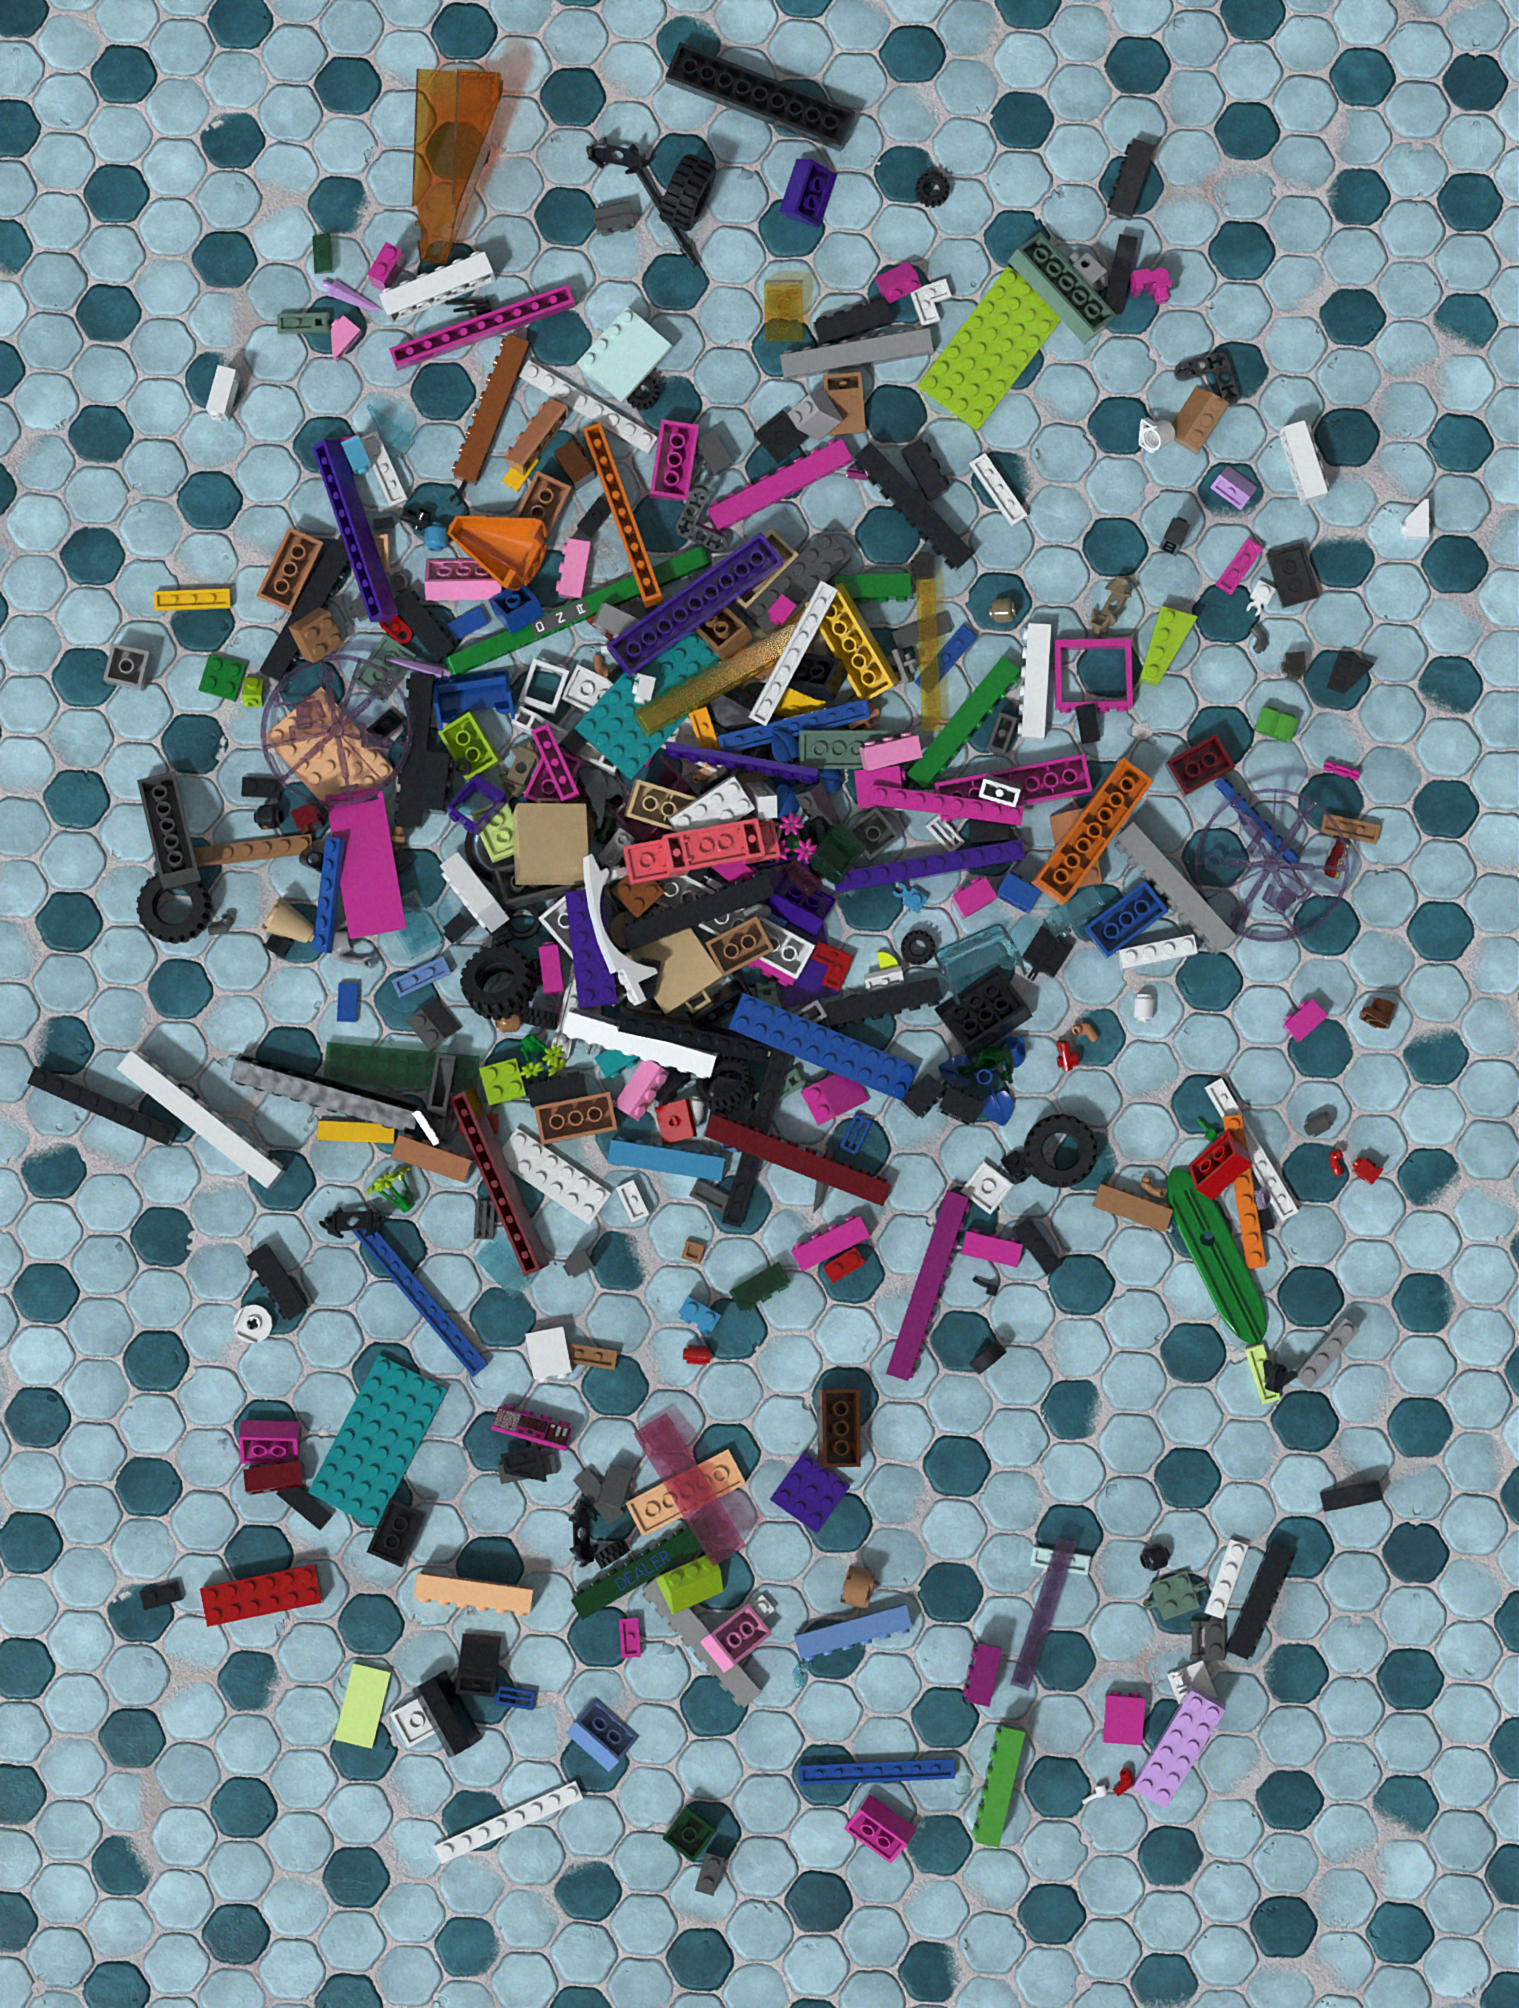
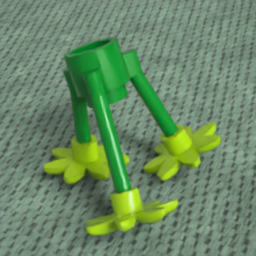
M534 1034L526 1035L521 1041L523 1046L520 1050L524 1053L527 1065L522 1067L524 1071L520 1072L521 1076L526 1075L525 1077L528 1079L532 1074L538 1076V1072L544 1070L543 1067H540L542 1065L541 1062L535 1065L531 1062L528 1052L535 1054L539 1051L544 1056L542 1060L547 1061L548 1066H552L548 1070L550 1072L549 1077L557 1075L559 1070L564 1069V1065L568 1060L564 1059V1057L560 1061L558 1060V1057L564 1055L561 1052L563 1045L557 1047L553 1043L552 1047L548 1048Z
M405 1166L390 1174L386 1172L384 1178L383 1176L377 1177L374 1183H371L370 1187L366 1190V1196L374 1190L389 1200L397 1209L400 1208L403 1213L409 1211L414 1207L415 1202L412 1200L414 1195L410 1192L404 1179V1173L411 1168ZM395 1177L401 1180L406 1194L404 1192L399 1194L392 1186V1182L396 1180ZM385 1187L389 1188L396 1196L395 1200L383 1191Z

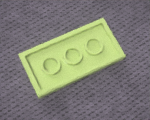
M353 1663L334 1740L373 1748L391 1672Z

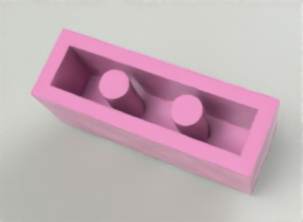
M568 538L567 543L563 544L562 554H565L564 562H560L559 573H562L561 580H557L556 591L559 592V597L574 600L583 597L591 542Z
M910 731L901 733V737L897 738L893 736L884 737L881 742L877 743L875 740L864 742V746L859 747L863 769L869 771L923 758L918 735L912 734Z
M642 1060L613 1105L639 1121L670 1073L652 1061Z

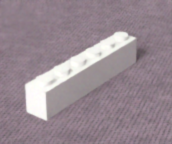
M1028 623L1027 628L1023 630V640H1026V647L1022 648V658L1025 659V666H1021V677H1024V685H1020V696H1023V704H1019L1018 715H1022V721L1018 723L1017 734H1021L1020 739L1043 741L1045 738L1051 624Z

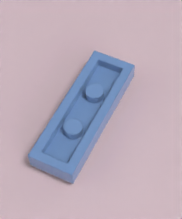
M444 956L391 980L399 998H402L452 973Z

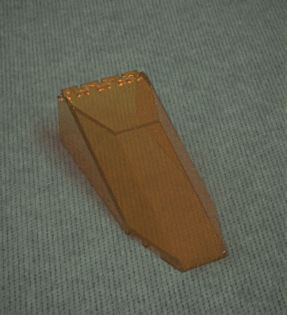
M417 69L412 207H417L419 221L416 220L414 222L415 226H420L422 240L417 241L420 262L446 264L490 151L503 93V80H501L499 72L457 69V72Z

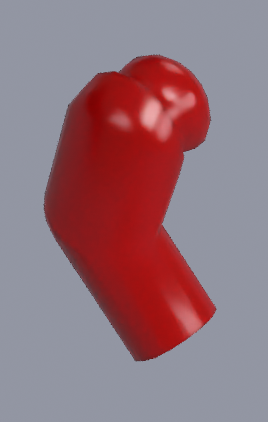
M1340 1149L1332 1150L1329 1153V1165L1335 1177L1344 1174L1338 1159L1343 1157Z
M1123 1768L1120 1771V1784L1112 1789L1118 1797L1132 1786L1133 1774L1127 1768Z

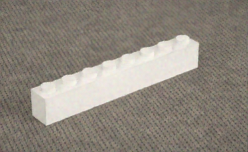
M571 1007L568 1011L562 1033L567 1034L566 1036L569 1038L584 1039L588 1044L595 1045L597 1043L603 1045L608 1050L617 1049L628 1056H640L644 1061L653 1060L659 1062L664 1067L673 1066L681 1072L687 1073L689 1071L696 1073L695 1075L700 1078L711 1077L718 1055L716 1052L618 1032L615 1025L616 1020L575 1007Z

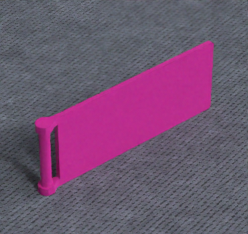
M378 784L373 788L336 795L326 794L325 800L332 837L345 839L340 886L349 938L355 939L406 929L382 784ZM371 795L378 796V800L333 808L334 802Z

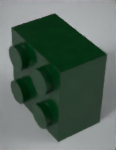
M685 1805L662 1839L694 1862L716 1833L717 1828L689 1806Z

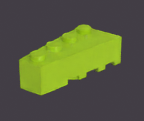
M1164 606L1160 607L1138 682L1154 687L1158 686L1198 616Z

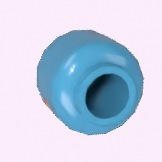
M434 522L432 526L425 528L424 545L428 547V550L441 552L448 546V529L438 522Z

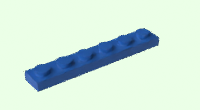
M1221 777L1214 784L1220 793L1291 868L1300 862L1298 859L1299 855L1293 849L1289 850L1286 847V841L1280 835L1276 836L1271 831L1273 829L1267 821L1263 822L1258 817L1260 815L1254 807L1250 808L1245 803L1247 801L1245 797L1240 793L1237 794L1232 789L1233 785L1227 779L1223 780Z
M326 836L312 951L332 953L345 839Z

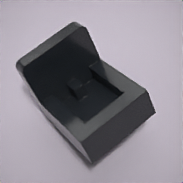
M1017 1150L1000 1159L1015 1185L1026 1181L1031 1176L1026 1163Z

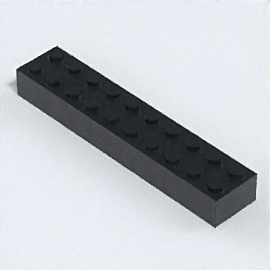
M681 42L678 44L665 76L667 84L839 152L843 148L855 118V111Z

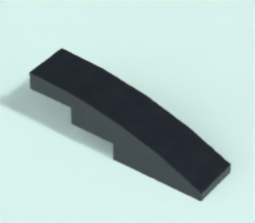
M1119 234L1105 298V303L1115 314L1119 315L1122 314L1138 237Z

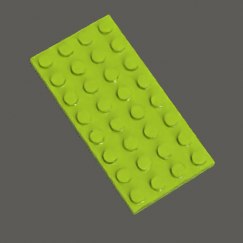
M1007 266L918 383L917 388L978 432L1062 320L1021 275Z

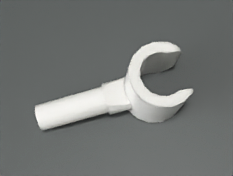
M1106 1785L1096 1786V1793L1082 1799L1083 1804L1093 1799L1104 1797L1107 1793Z

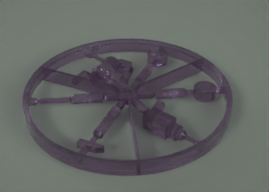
M326 655L316 663L309 660L297 666L274 688L262 715L261 745L270 770L278 781L294 795L321 806L343 807L368 800L384 790L403 768L412 745V713L407 698L400 686L381 667L366 659L352 655ZM333 660L354 661L357 664L339 718L337 719L333 690L329 684L333 681L335 673L330 666L327 665L326 667L325 662ZM316 664L320 665L324 676L321 677L317 672V678L322 683H326L325 693L329 712H331V726L317 721L313 722L309 707L315 706L319 718L326 717L320 700L306 702L307 700L316 699L314 695L304 697L302 701L296 704L278 702L279 693L283 687L298 673ZM361 665L370 666L383 674L388 679L386 685L382 682L373 684L371 687L372 696L369 699H365L350 713L351 716L343 720ZM394 685L401 696L406 710L408 722L406 742H395L393 739L383 737L381 734H368L365 723H358L360 735L344 730V727L353 718L356 719L371 705V701L374 699H386L389 695L387 686ZM379 686L385 688V693L381 697L375 695V689ZM272 705L274 707H279L280 705L295 707L296 725L289 726L290 739L267 744L266 728ZM314 726L326 730L297 738L295 736L297 728L298 730H307ZM326 736L322 742L319 741L304 755V758L287 772L288 774H284L282 777L278 774L271 761L268 749ZM344 736L356 740L361 738V747L363 749H389V747L401 744L405 748L397 766L383 781ZM334 737L338 747L337 754L341 774L345 779L346 785L340 787L341 793L347 792V800L322 801L313 799L290 787L285 782L289 775L291 776L304 762L311 760L325 747L324 744H327ZM341 737L382 782L375 789L356 798H353L351 791L355 790L359 785H349L348 778L350 775L345 750L342 748Z
M1259 789L1244 793L1230 800L1208 821L1201 833L1195 852V878L1201 897L1211 907L1208 899L1264 871L1259 878V882L1255 883L1247 895L1243 907L1238 906L1232 910L1231 919H1233L1234 913H1237L1232 924L1229 925L1227 922L1225 924L1234 933L1251 940L1261 942L1288 941L1316 929L1338 906L1348 881V849L1336 821L1317 802L1305 795L1286 789ZM1260 793H1274L1271 857L1264 843L1260 842L1266 833L1248 814L1240 813L1235 808V802ZM1276 793H1285L1309 802L1305 807V811L1303 809H1295L1296 812L1301 814V817L1293 824L1279 846L1281 849L1273 857ZM1231 806L1234 808L1240 819L1239 822L1244 826L1243 830L1252 838L1246 850L1252 855L1258 845L1266 860L1265 862H1251V860L1221 861L1220 857L1216 854L1208 855L1205 861L1199 859L1201 844L1207 830L1217 816L1227 807ZM1313 806H1315L1326 815L1335 827L1344 849L1345 865H1340L1338 868L1337 866L1314 865L1313 863L1291 862L1290 865L1289 863H1278V860L1283 854V850L1286 851L1301 828L1303 819L1305 817L1309 820L1312 818V815L1307 812L1311 811ZM1209 857H1216L1219 864L1216 868L1208 867L1206 862ZM1204 864L1209 871H1217L1221 865L1236 868H1250L1251 865V867L1263 869L1206 897L1201 886L1198 865ZM1290 867L1291 870L1304 871L1338 869L1339 871H1345L1341 890L1336 901L1333 903L1281 869H1289ZM1270 872L1274 875L1282 890L1274 904L1270 899L1275 887L1268 884L1262 900L1275 910H1270L1264 905L1263 908L1270 913L1276 912L1282 915L1293 929L1284 937H1258L1236 929L1242 914L1245 915L1244 922L1247 920L1248 912L1246 908L1253 902L1263 886L1261 883L1265 882ZM1279 872L1307 890L1302 896H1298L1296 892L1285 886ZM1311 893L1332 905L1318 922L1296 934L1295 932L1299 931V927L1294 926L1285 914V910L1296 901V898L1303 904Z

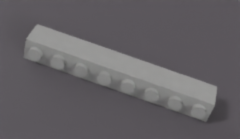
M922 326L916 327L914 331L910 332L899 330L893 335L882 333L876 335V338L871 339L869 337L858 338V341L854 342L844 340L840 341L838 345L827 343L821 345V348L816 349L805 347L799 352L788 350L780 355L783 379L788 381L932 355L934 349L930 328L925 329Z
M660 1573L642 1589L644 1591L643 1597L649 1603L653 1602L657 1606L655 1611L662 1618L665 1616L670 1621L668 1626L675 1633L678 1631L683 1636L681 1641L687 1647L691 1646L695 1650L694 1656L700 1662L704 1661L708 1665L706 1670L713 1677L716 1675L721 1680L719 1685L726 1692L729 1690L734 1695L732 1700L738 1706L742 1705L745 1708L762 1693V1690L738 1663L725 1673L700 1643L712 1632L690 1607L672 1615L656 1581L661 1576Z

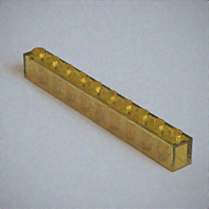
M799 620L788 622L783 629L775 630L764 640L761 641L759 639L752 643L750 648L739 650L735 653L734 657L723 659L713 669L711 667L707 668L697 678L692 677L683 686L672 688L669 694L663 697H656L647 706H640L634 713V719L645 737L653 735L776 665Z

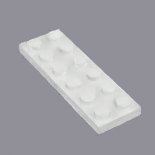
M518 1128L515 1129L501 1150L509 1170L589 1225L612 1194Z

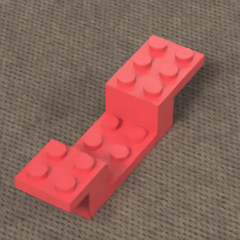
M758 818L666 834L662 836L661 840L622 847L630 885L684 876L690 870L740 861L744 865L781 857L773 819L771 821L758 822Z

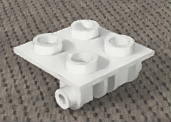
M1203 1660L1167 1674L1179 1705L1191 1685L1213 1698L1217 1697Z

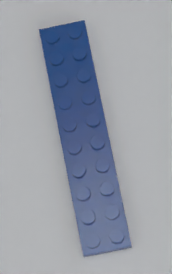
M742 992L727 1027L900 1101L907 1095L918 1069L917 1065Z

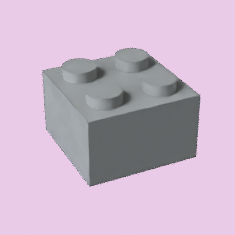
M112 643L103 680L108 684L144 692L153 655L149 651Z

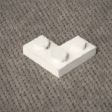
M946 279L922 286L910 293L920 324L923 327L940 322L935 303L952 298Z

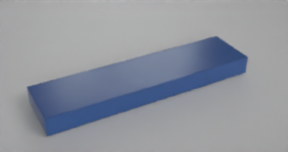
M962 624L914 683L929 695L973 643L977 635Z

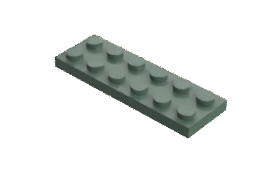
M799 730L798 765L815 769H863L859 747L864 746V742L875 740L877 743L881 742L884 737L893 736L897 738L901 737V733L912 732V730ZM911 760L886 767L902 765V769H911Z

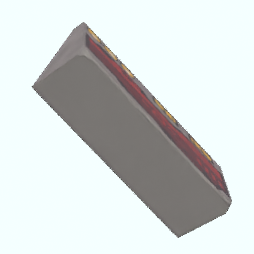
M1332 838L1319 875L1338 881L1350 845L1339 839Z

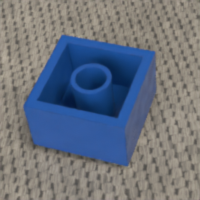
M525 585L520 586V590L517 591L505 589L488 599L495 616L512 635L544 616L538 599Z
M1012 872V874L1007 873L996 893L997 898L1029 915L1041 890L1034 886L1031 881L1027 883L1021 880V875Z

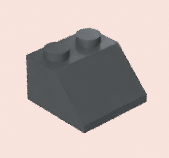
M438 998L406 1020L431 1052L461 1029Z

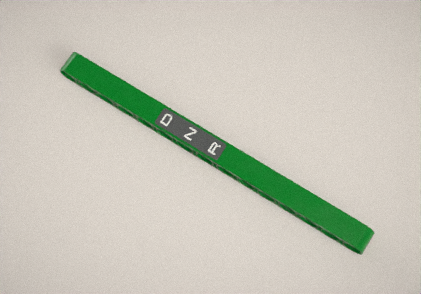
M699 546L653 566L652 569L660 588L711 565L712 562L705 547ZM634 575L548 612L513 635L507 630L448 656L444 660L451 676L464 674L594 617L602 603L616 607L641 596Z

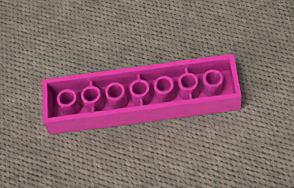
M1085 754L934 783L933 786L935 794L995 802L978 797L983 779L988 774L1023 785L1017 805L1024 807L1092 793ZM939 814L941 823L966 819Z

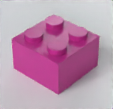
M979 876L972 880L969 884L970 886L966 889L962 886L954 891L951 901L962 919L967 918L997 899L998 896L986 877L981 879Z

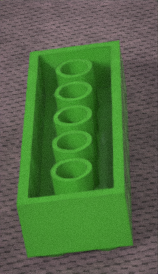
M1000 1724V1728L996 1727L994 1739L996 1745L991 1747L989 1756L992 1763L991 1766L987 1765L985 1777L988 1780L981 1790L983 1802L978 1804L976 1815L979 1819L978 1823H974L972 1829L976 1843L999 1848L1025 1737V1731L1022 1728Z

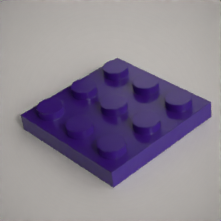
M803 1452L770 1500L815 1533H818L848 1491L850 1485L828 1469L818 1467V1462Z

